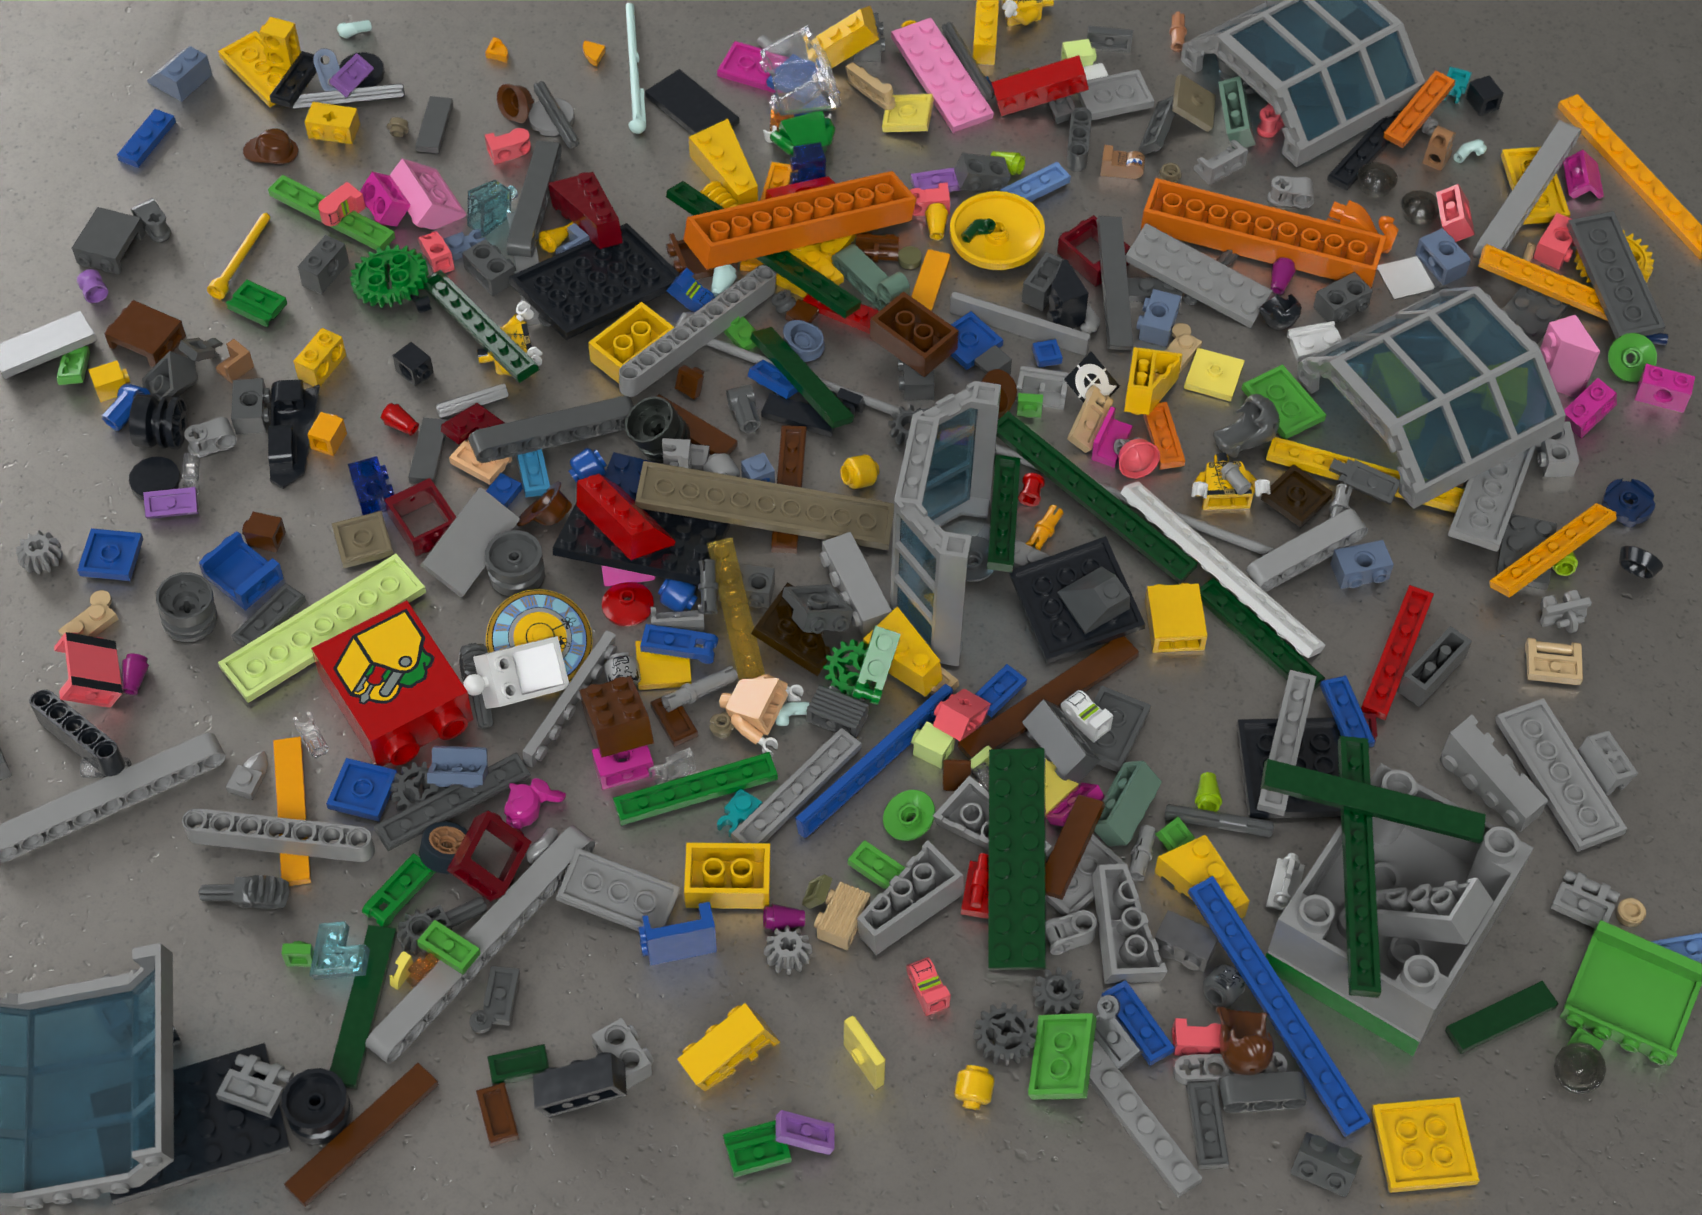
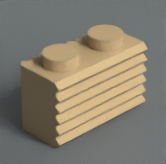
M839 882L836 890L831 889L828 893L825 903L828 907L825 913L819 912L815 920L814 928H817V939L848 951L858 931L857 918L870 904L871 894Z

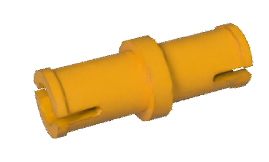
M1050 505L1042 520L1035 524V531L1025 544L1032 547L1036 543L1035 548L1041 551L1046 540L1055 533L1054 528L1064 515L1063 510L1059 507L1056 514L1053 515L1057 506Z

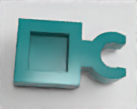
M1450 67L1447 76L1455 80V86L1447 96H1454V103H1458L1461 93L1465 94L1472 72Z
M740 788L724 807V813L727 815L719 818L717 830L720 831L725 825H730L731 828L728 834L731 838V833L762 804V801Z

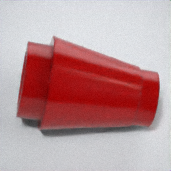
M389 403L382 411L380 418L384 421V425L410 436L414 435L417 431L419 423L399 404Z

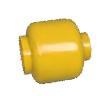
M863 454L847 458L841 467L840 475L844 484L852 489H860L874 485L880 470L878 463L871 456Z
M966 1065V1069L960 1070L957 1074L954 1096L963 1102V1108L980 1110V1105H987L992 1100L995 1079L989 1074L988 1068Z

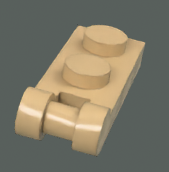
M853 62L846 66L851 86L885 110H891L896 106L895 98L892 96L893 88L891 84L881 83L877 77L874 78L864 68H860Z
M1095 385L1091 386L1086 392V399L1067 437V440L1084 453L1092 450L1094 440L1113 404V399L1108 395L1104 396L1101 394L1100 389Z

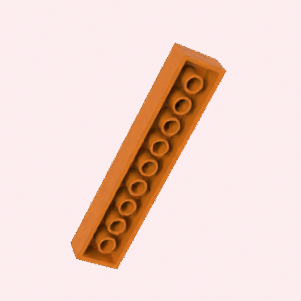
M893 171L689 216L686 221L684 241L707 270L909 222L912 220L917 198Z
M1155 178L1143 211L1141 230L1147 223L1177 240L1224 252L1233 250V253L1239 256L1271 264L1276 262L1278 258H1288L1295 263V268L1298 271L1337 281L1355 272L1370 288L1373 285L1386 239L1384 235Z

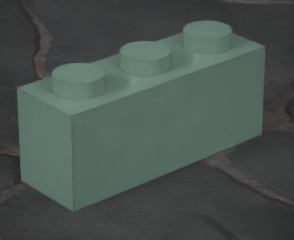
M1238 76L1218 82L1229 141L1236 140L1244 148L1256 145L1247 93L1241 77Z
M1144 761L1124 762L1102 800L1104 801L1105 808L1094 831L1107 846L1128 845L1162 783Z

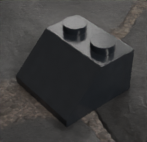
M1067 259L1061 262L1052 283L1047 319L1050 322L1074 329L1085 323L1089 292Z

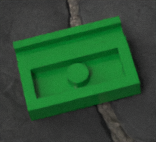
M247 279L232 295L233 298L226 302L227 309L265 327H268V322L271 319L274 320L288 304L286 297Z
M776 1120L723 1134L734 1178L792 1162L788 1144L776 1141Z

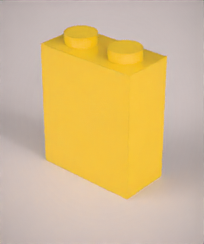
M1181 583L1179 585L1156 584L1147 586L1144 601L1152 653L1204 650L1207 641V630L1199 584Z

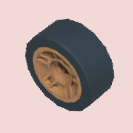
M438 822L428 826L423 832L419 849V856L423 864L437 873L451 874L447 869L468 830L451 822Z

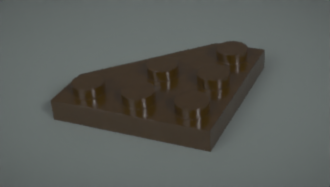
M787 582L784 587H793V585ZM783 587L751 634L818 677L823 670V666L829 661L826 659V656H832L829 646H825L822 638L823 632L818 634L803 632L792 619L794 609L782 597Z

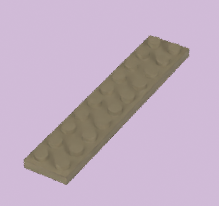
M643 461L635 505L641 509L823 540L851 532L857 545L882 550L889 549L894 514V503Z

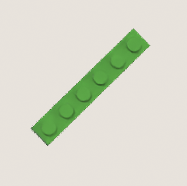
M284 175L268 188L269 196L322 222L318 205L326 196ZM355 211L342 217L339 224L330 226L375 250L379 247L383 251L396 238L393 230Z

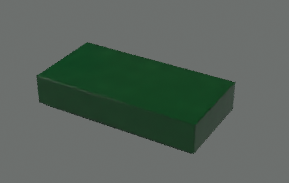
M545 1044L487 1056L493 1086L501 1083L508 1084L531 1079L533 1075L542 1073L545 1069L549 1068Z

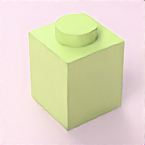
M1089 39L1062 43L1061 60L1079 55L1083 67L1093 65V62L1096 61V50L1091 47Z
M926 722L921 730L917 729L912 737L911 743L914 744L913 755L942 769L944 760H947L954 750L955 738L937 729L933 724Z

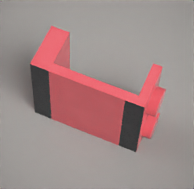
M65 632L54 646V651L66 653L69 678L59 690L60 700L111 708L123 694L116 641Z

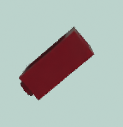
M1093 215L1087 220L1079 222L1070 231H1065L1058 239L1057 254L1064 260L1067 259L1076 271L1096 287L1102 283L1100 260L1093 264L1075 248L1090 237L1099 243L1097 217ZM1124 241L1126 256L1131 247Z
M431 478L384 499L390 519L415 557L430 552L456 518V515ZM433 503L446 523L414 538L401 517Z
M487 810L474 818L447 871L491 902L505 895L532 841L526 838L522 831L512 828L504 822L500 815ZM485 830L513 849L499 878L470 859Z

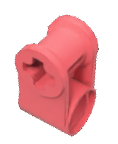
M1268 103L1261 109L1259 114L1261 121L1257 126V133L1261 137L1272 138L1285 125L1281 115H1276L1272 105Z

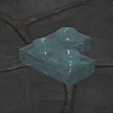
M345 921L319 924L309 974L314 980L366 975L370 949L365 944L346 946L350 926Z

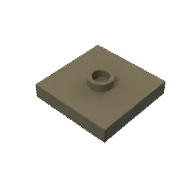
M1178 75L1175 80L1172 111L1209 132L1213 129L1216 95L1186 76Z
M382 511L331 523L343 569L394 555Z

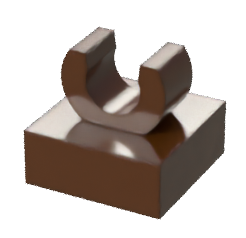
M683 365L678 369L675 389L692 399H696L701 393L705 371L698 367L691 369Z

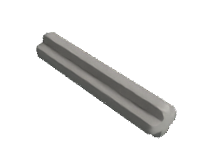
M502 383L438 403L436 410L439 417L444 418L462 412L475 403L485 405L507 398L509 396L508 389Z

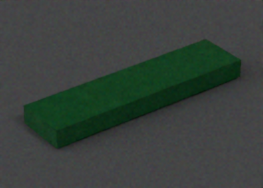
M1542 980L1448 1025L1445 1031L1460 1054L1556 1009L1559 1003Z

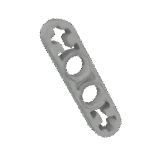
M1273 1052L1272 1061L1275 1066H1279L1276 1072H1286V1058L1279 1052ZM1221 1054L1184 1055L1176 1060L1173 1069L1174 1078L1183 1085H1187L1189 1082L1217 1081V1084H1219V1080L1223 1077L1241 1075L1232 1072L1225 1065ZM1218 1063L1223 1067L1224 1072L1220 1075H1214L1208 1070V1065ZM1200 1064H1203V1075H1200V1069H1198ZM1183 1065H1188L1189 1070H1192L1191 1075H1186L1185 1071L1182 1070ZM1268 1066L1261 1073H1274L1275 1071L1272 1070V1067Z

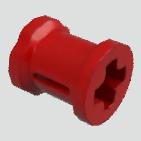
M1027 473L1023 476V489L1018 496V500L1023 505L1034 507L1039 505L1041 500L1039 494L1040 490L1044 487L1045 480L1039 474Z

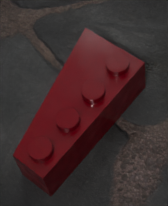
M583 172L577 176L548 183L552 207L555 210L559 209L564 218L572 220L573 224H577L589 235L590 241L599 249L623 243L619 218L594 172Z

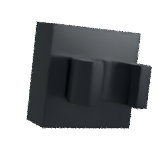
M840 388L836 397L847 409H850L854 418L856 412L862 414L866 406L863 396Z

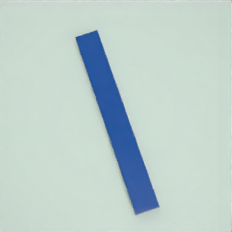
M945 683L795 818L798 834L803 838H807L903 752L911 744L912 737L917 729L921 730L926 722L933 724L936 718L934 711L941 701H946L953 694L952 688Z

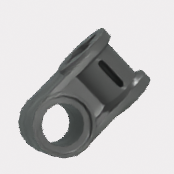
M153 198L131 208L133 216L141 218L144 230L153 241L163 242L170 238L171 230L166 224L165 213Z

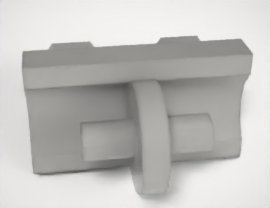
M1577 590L1565 593L1562 598L1564 603L1558 604L1553 595L1543 597L1540 603L1543 613L1540 619L1542 627L1557 624L1558 628L1565 627L1569 633L1577 632L1578 624L1584 623V618L1587 616V608L1592 605L1590 598H1582Z

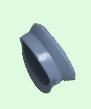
M802 320L789 321L783 327V339L804 362L814 361L823 354L825 350L824 336L818 327Z

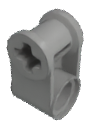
M1276 176L1273 178L1271 183L1272 190L1268 193L1267 197L1271 205L1301 209L1313 205L1314 191L1311 179L1307 177Z
M217 417L201 424L189 426L184 433L185 439L189 442V454L196 458L228 450L237 443L232 426L225 417Z
M1079 910L1078 912L1046 921V936L1050 943L1049 950L1051 954L1059 955L1071 949L1090 944L1096 935L1097 920L1095 915L1087 910ZM1086 925L1090 929L1081 930L1078 928V926Z

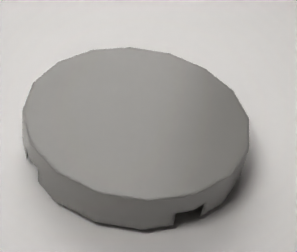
M554 98L572 126L574 123L572 106L563 99ZM540 100L534 103L528 114L531 128L534 131L536 129L544 136L560 135Z

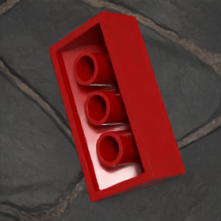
M601 474L591 475L577 481L576 506L630 560L675 545V540L646 511L635 505V501L617 484Z

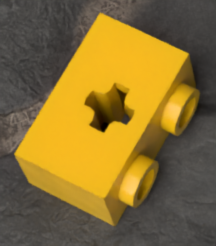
M312 102L304 121L308 138L353 144L360 126L357 108Z

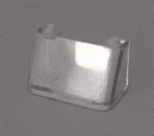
M808 25L760 51L762 57L760 65L766 74L769 72L773 79L776 93L771 95L772 100L769 103L775 114L779 112L783 116L830 111L842 106L829 58Z

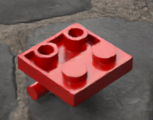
M981 853L979 854L978 862L971 860L969 862L961 915L985 919L989 917L988 854Z

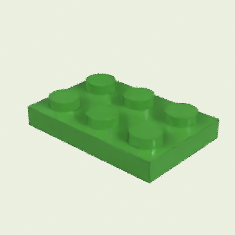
M1283 364L1242 384L1241 390L1247 397L1252 394H1260L1273 402L1280 419L1278 433L1283 439H1288L1325 421V412Z
M1093 1013L1038 1016L1037 1035L1028 1095L1032 1100L1087 1098L1097 1020Z

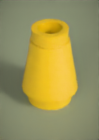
M933 203L927 207L925 216L930 238L940 240L944 237L948 211L945 205Z

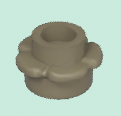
M393 117L386 126L394 137H403L409 132L408 121L403 118Z
M1166 163L1159 171V178L1177 183L1182 177L1180 168L1175 163Z
M722 712L710 718L711 724L709 729L716 737L725 738L731 735L735 727L731 724V718L728 713Z

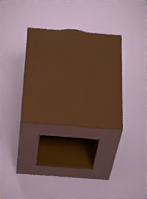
M254 511L249 520L244 522L242 534L245 536L248 546L277 553L286 534L281 517Z

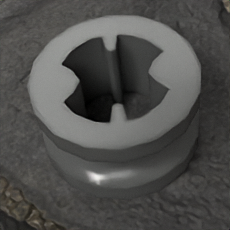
M782 290L773 296L772 303L776 306V310L779 313H783L793 308L796 300L792 297L790 290Z

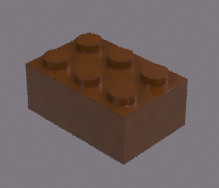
M904 291L870 319V338L923 377H926L958 349L959 330Z
M631 676L618 677L613 681L603 684H592L587 688L579 690L584 715L601 758L654 743L648 713Z

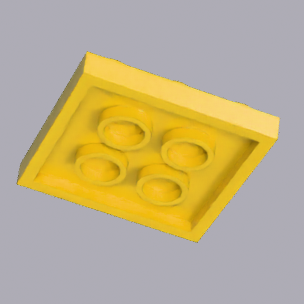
M1460 1097L1375 1104L1372 1106L1371 1112L1389 1193L1478 1184L1479 1176Z

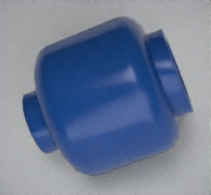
M586 448L570 459L572 469L569 470V473L577 483L578 480L591 475L601 474L604 476L607 464L597 450L592 451L590 448Z
M666 579L658 591L660 603L674 612H681L686 608L691 610L698 599L694 595L696 586L681 581Z

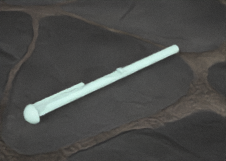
M627 3L626 19L633 120L629 122V129L635 134H641L646 129L644 88L639 86L637 65L639 55L637 53L635 9L633 3Z

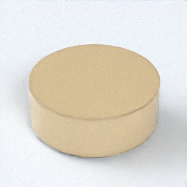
M1626 898L1616 908V918L1626 927H1637L1643 922L1646 916V909L1639 900Z

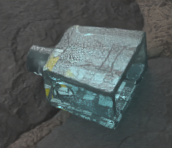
M492 180L469 190L467 226L473 230L480 229L481 236H487L507 220V213L511 212V201L518 197L516 188L512 185L506 187L497 180Z

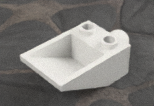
M558 636L474 656L477 674L469 675L463 683L469 695L477 696L482 693L486 709L502 707L561 691L569 685Z

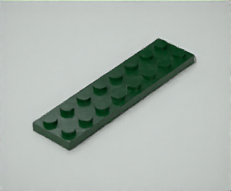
M1044 748L989 749V970H1046V797Z

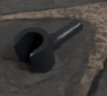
M410 295L419 313L432 309L428 296L419 298L417 295Z

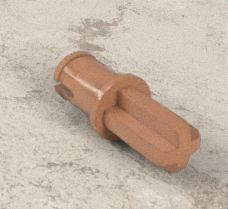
M1179 11L1172 15V27L1169 30L1172 41L1171 49L1175 52L1182 51L1187 34L1185 15L1180 14Z

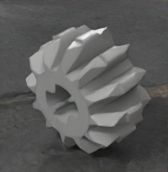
M39 530L34 536L28 533V539H20V546L16 547L17 560L20 566L25 568L29 574L35 571L40 576L43 570L51 572L52 566H59V559L63 558L60 548L61 544L50 532L43 535Z
M788 925L785 927V932H781L776 928L774 936L767 937L764 955L768 957L767 964L769 966L775 965L777 973L783 969H786L788 975L791 974L792 969L801 972L802 964H809L812 946L809 944L808 935H801L799 927L794 932L790 931Z

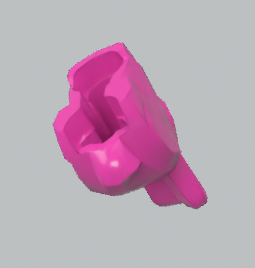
M538 778L533 779L531 785L510 783L509 798L504 810L506 823L513 828L521 830L539 818L541 803L546 801L562 802L565 800L566 794L559 790H551L545 781Z

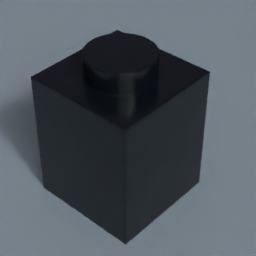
M1489 75L1471 81L1465 98L1478 115L1481 116L1499 110L1504 93Z

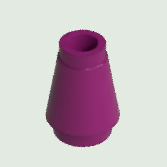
M1282 257L1273 263L1270 289L1274 294H1284L1296 272L1295 263L1291 259Z
M130 653L126 655V659L122 660L123 693L129 695H136L149 668L147 657Z
M777 904L764 907V929H770L771 932H774L776 928L778 930H785L787 925L790 929L804 927L805 925L804 910Z

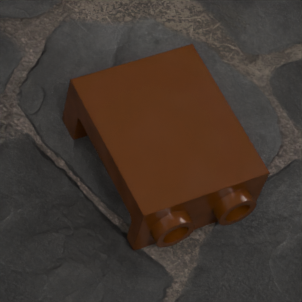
M674 233L669 234V243L666 244L669 258L673 257V267L679 273L688 268L694 273L692 277L695 280L713 276L715 268L706 270L684 239L677 241ZM738 262L729 264L738 270Z
M132 300L122 310L119 317L107 327L104 333L109 348L115 349L120 345L147 357L149 366L152 368L169 351L173 352L180 344V341L186 337L181 320L135 300Z

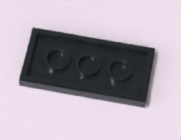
M680 69L645 91V97L692 135L726 119L729 120L732 128L740 123L739 117Z

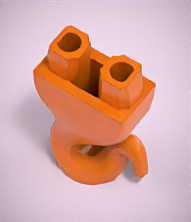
M1350 200L1347 206L1334 201L1328 215L1334 219L1327 217L1326 221L1379 234L1364 207ZM1382 216L1378 221L1379 228L1384 233V236H1386L1383 254L1390 252L1399 230L1393 224L1394 218L1389 216Z

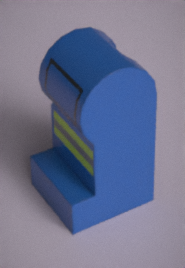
M686 268L677 276L666 291L691 312H696L713 300L715 296L711 291L703 288L692 277L694 273Z

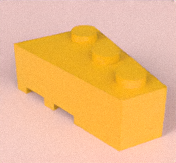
M1134 347L1124 411L1135 415H1149L1178 380L1183 354Z
M1206 834L1158 856L1154 873L1159 877L1163 876L1172 883L1177 892L1180 894L1184 893L1191 899L1188 890L1213 876L1239 917H1245L1250 901Z
M746 1003L730 1010L725 1020L720 1024L711 1026L705 1032V1036L697 1043L689 1044L683 1050L682 1055L677 1058L694 1083L704 1091L709 1090L735 1073L734 1067L746 1058L750 1061L758 1058L756 1052L771 1043L774 1047L781 1043L764 1019Z

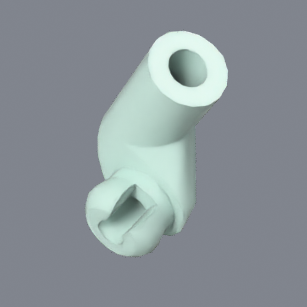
M1480 139L1464 143L1453 155V159L1457 163H1462L1473 151L1478 156L1484 154L1487 146Z

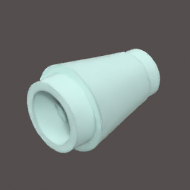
M728 264L714 269L711 292L715 297L732 286L736 280V269Z

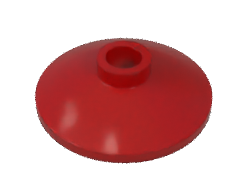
M636 582L615 584L606 591L602 598V610L605 617L619 626H634L644 622L651 615V607H654L651 592L644 585Z

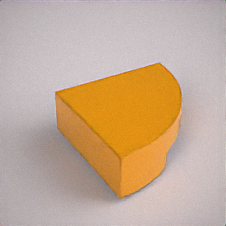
M493 37L485 52L486 58L508 62L509 56L506 46L500 39Z
M584 40L583 53L590 64L598 66L606 52L605 46Z

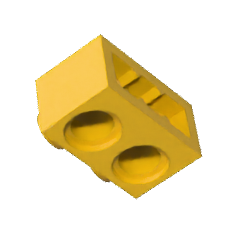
M269 17L265 25H262L260 29V38L262 39L267 65L288 71L301 53L295 23Z
M321 328L293 361L298 380H302L313 387L316 385L321 387L346 357L342 336Z

